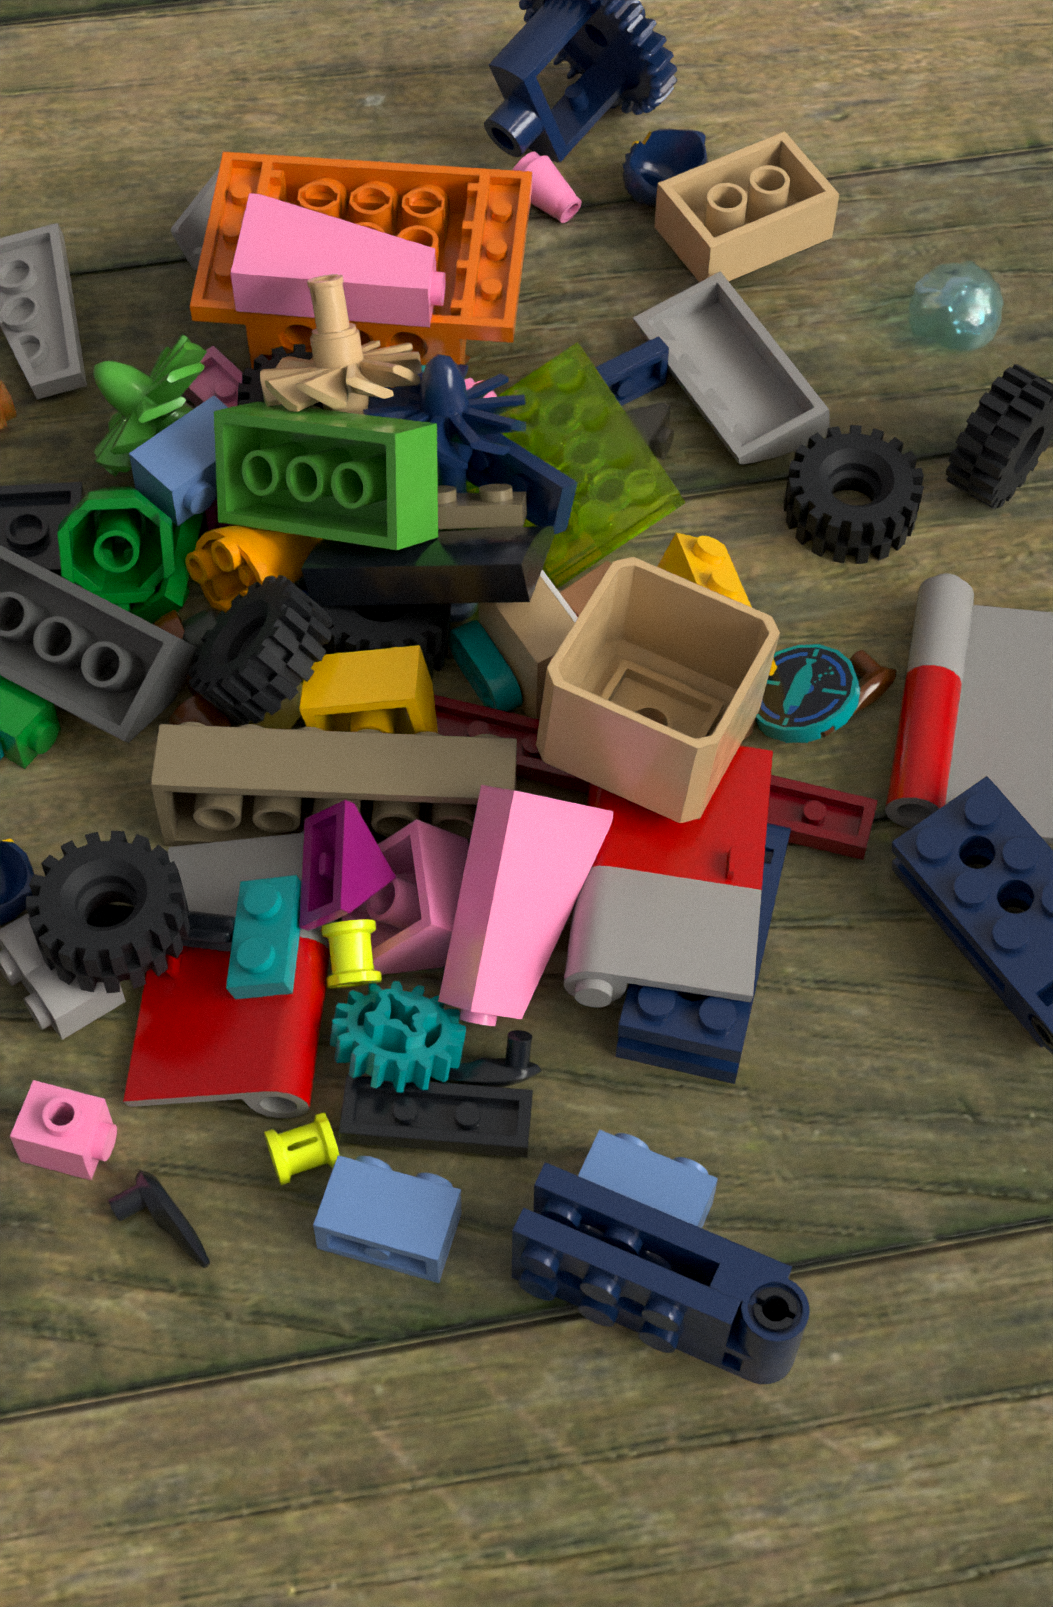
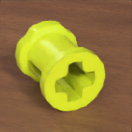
M348 920L321 926L322 936L328 938L332 975L326 978L327 988L359 987L382 981L381 972L374 970L371 933L376 931L375 920Z
M325 1112L316 1114L312 1123L279 1134L274 1129L264 1132L268 1151L281 1186L290 1183L292 1175L324 1164L334 1168L339 1151Z

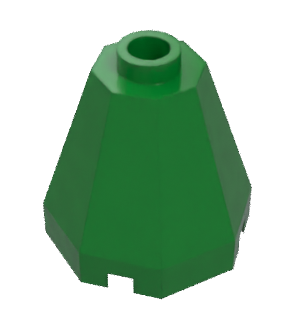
M131 486L106 487L88 492L58 525L57 535L62 577L74 584L76 582L82 588L113 604L144 603L155 592V587L163 580V576L165 581L175 571L172 519Z

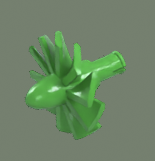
M182 334L172 349L166 347L161 352L149 376L131 365L113 360L96 364L93 370L96 385L106 401L118 412L112 416L108 423L109 432L94 450L97 457L94 462L104 467L115 477L119 472L127 473L131 469L130 452L193 410L194 408L185 402L186 399L181 395L203 371L205 365L200 361L207 351L199 345L191 343L189 338Z

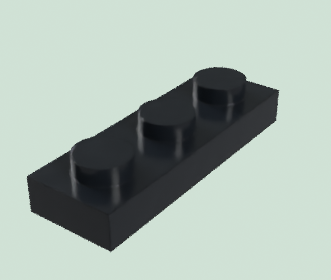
M346 1075L339 1127L340 1143L528 1157L533 1090L429 1082L428 1089L422 1091L414 1082H406L402 1093L396 1092L393 1082L384 1080L382 1085L376 1089L370 1087L371 1077L359 1076L352 1078Z

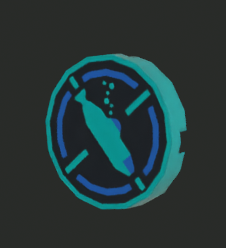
M820 644L796 645L777 651L774 654L773 659L777 669L773 676H768L760 710L755 718L758 728L766 736L785 743H808L820 739L821 732L827 731L831 727H834L836 731L848 722L858 707L860 686L852 662L839 650Z

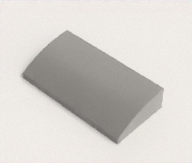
M721 271L633 317L634 325L646 341L659 336L669 347V372L738 464L760 462L793 452L801 444L807 446L809 437L817 432L822 438L827 436L828 428H830L828 407Z

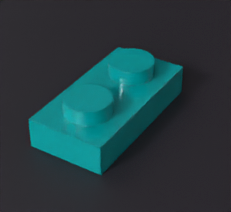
M297 875L240 881L226 989L235 999L293 994L300 937L301 880Z

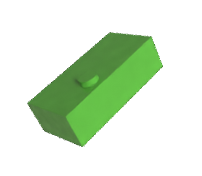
M258 401L214 411L218 522L391 550H400L438 538L437 423L315 408H305L296 412L287 410L282 404L268 407L265 402Z

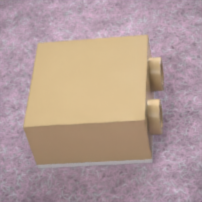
M543 570L530 602L478 603L479 623L485 629L513 672L522 694V709L528 717L539 720L547 667L578 618Z

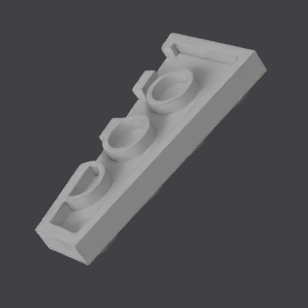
M58 223L0 238V327L37 399L87 386L65 239Z

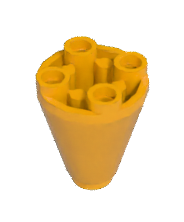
M239 525L215 528L204 533L196 542L195 551L186 556V568L192 579L201 585L211 607L220 610V612L223 610L226 613L232 607L231 601L238 594L244 597L250 585L255 582L262 585L265 577L273 575L277 578L278 575H283L292 583L303 576L301 568L306 558L322 538Z

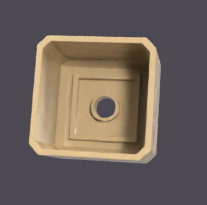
M630 557L613 561L547 667L536 742L543 762L678 823L699 819L760 710L780 635L773 617L638 558Z

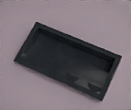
M553 526L438 529V538L400 550L322 539L306 558L301 571L309 597L319 606L530 602L555 534Z

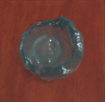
M970 260L960 263L940 264L932 268L916 283L914 295L910 300L908 310L911 314L909 324L912 332L935 340L941 347L969 352L984 347L993 340L1002 322L1001 313L1004 302L1001 296L1000 285L994 280L989 270L980 268L975 262Z

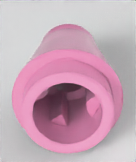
M530 152L513 168L516 171L532 172L531 204L557 218L561 223L569 221L580 209L582 201L576 196L573 189L547 155L540 156L537 152Z

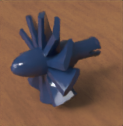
M437 354L426 364L424 372L421 371V373L417 374L420 377L418 385L397 386L394 388L384 387L393 391V397L386 399L371 397L368 409H363V414L437 423L438 486H454L457 493H468L466 469L468 468L467 462L472 455L473 449L498 455H505L510 452L509 446L493 442L481 435L526 431V421L500 416L511 409L525 405V396L522 394L483 398L492 390L508 383V377L504 374H498L474 384L472 388L467 390L464 379L468 372V365H459L450 356Z

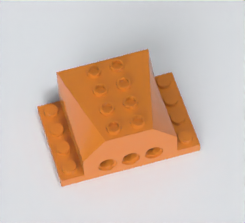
M223 152L192 292L190 312L192 321L246 325L251 367L253 370L254 359L263 354L268 360H271L272 349L283 346L286 354L293 353L294 344H305V352H312L310 337L312 336V331L316 329L315 318L236 311L231 268L249 193L268 196L435 248L436 272H445L446 281L443 306L434 305L430 327L349 321V323L355 324L356 329H359L361 345L370 341L380 340L381 346L377 348L380 349L403 343H412L413 349L411 352H419L421 365L426 366L437 354L450 356L457 364L465 365L466 340L513 343L532 195L531 171Z

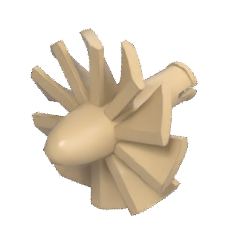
M330 274L314 277L307 280L316 322V329L312 331V336L310 337L313 358L307 360L287 356L281 359L276 368L262 369L260 371V381L264 401L268 407L282 404L287 410L296 412L321 402L324 410L363 414V409H368L369 396L381 399L393 397V391L384 387L412 386L420 383V377L417 375L422 371L419 352H411L413 349L412 343H403L377 349L381 346L380 340L370 341L361 345L359 329H356L355 324L349 323L343 288V275Z

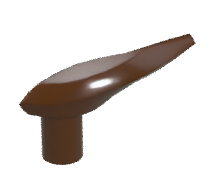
M864 650L856 652L850 658L855 673L861 678L858 682L860 686L858 707L852 716L880 698L894 682L897 673L896 669L880 666ZM834 727L821 732L823 738L833 732Z

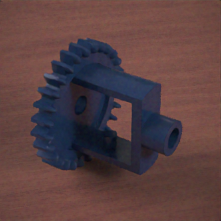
M520 0V9L526 10L523 18L526 24L489 63L490 70L504 101L485 120L484 128L491 140L501 150L513 157H520L529 148L540 156L547 155L551 161L560 163L609 108L615 109L621 106L623 113L627 114L632 111L635 115H640L643 112L650 113L655 110L674 90L673 86L677 82V78L674 76L677 67L670 62L674 57L673 52L663 47L667 41L666 37L652 30L657 23L654 19L645 18V9L640 0ZM555 57L553 61L555 66L562 62L570 64L567 79H571L577 74L582 76L574 84L566 88L563 97L550 110L536 77Z

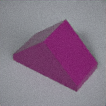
M343 800L305 818L299 928L310 931L351 913L396 878L358 809L350 801Z

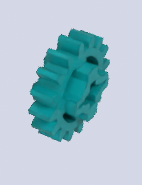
M393 981L391 989L384 990L376 983H369L366 996L352 990L348 993L347 1004L338 1003L336 1005L335 1016L332 1019L330 1046L336 1047L334 1057L336 1063L350 1062L349 1076L356 1078L365 1073L371 1076L370 1087L377 1089L385 1080L393 1082L396 1092L403 1093L406 1082H414L423 1091L428 1089L430 1076L445 1082L448 1080L450 1068H459L466 1026L459 1024L460 1011L458 1009L444 1010L445 1003L438 1002L439 995L431 999L424 997V986L418 985L412 992L403 991L399 981Z

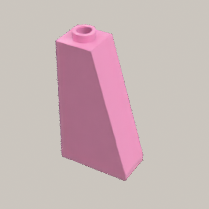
M249 193L231 268L236 311L315 318L307 280L323 275L338 274L343 275V288L349 321L430 327L434 305L443 306L446 281L445 272H436L435 248L268 196Z
M481 785L438 1002L460 1008L459 1019L475 1024L496 1026L497 1016L522 1019L611 826L614 811L515 790Z

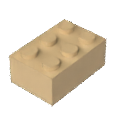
M784 131L659 182L657 186L654 227L699 282L720 271L728 281H731L832 238L839 193Z

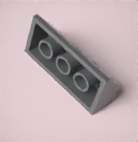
M0 545V675L129 743L176 699L188 676L189 667L195 663L192 656L198 648Z

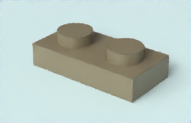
M508 484L484 485L479 487V493H457L454 486H438V529L523 527L527 515L526 491L512 492V486Z

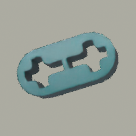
M472 620L450 630L448 643L453 657L483 705L506 712L522 706L523 700L518 682L482 625L477 620Z

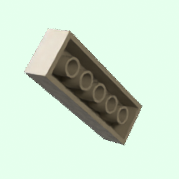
M184 722L179 725L159 724L151 788L165 846H184L298 834L304 831L305 818L343 800L355 804L377 844L416 819L468 839V844H470L481 785L516 791L517 739L501 738L493 734H480L475 737L442 736L441 734L429 731L417 734L382 733L374 729L343 732L324 731L316 727H301L297 730L270 729L254 724H245L239 727L206 726L198 722Z

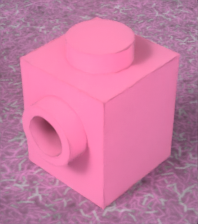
M33 1080L10 1138L20 1162L92 1180L99 1160L107 1161L112 1153L117 1136V1126L112 1122L105 1099Z

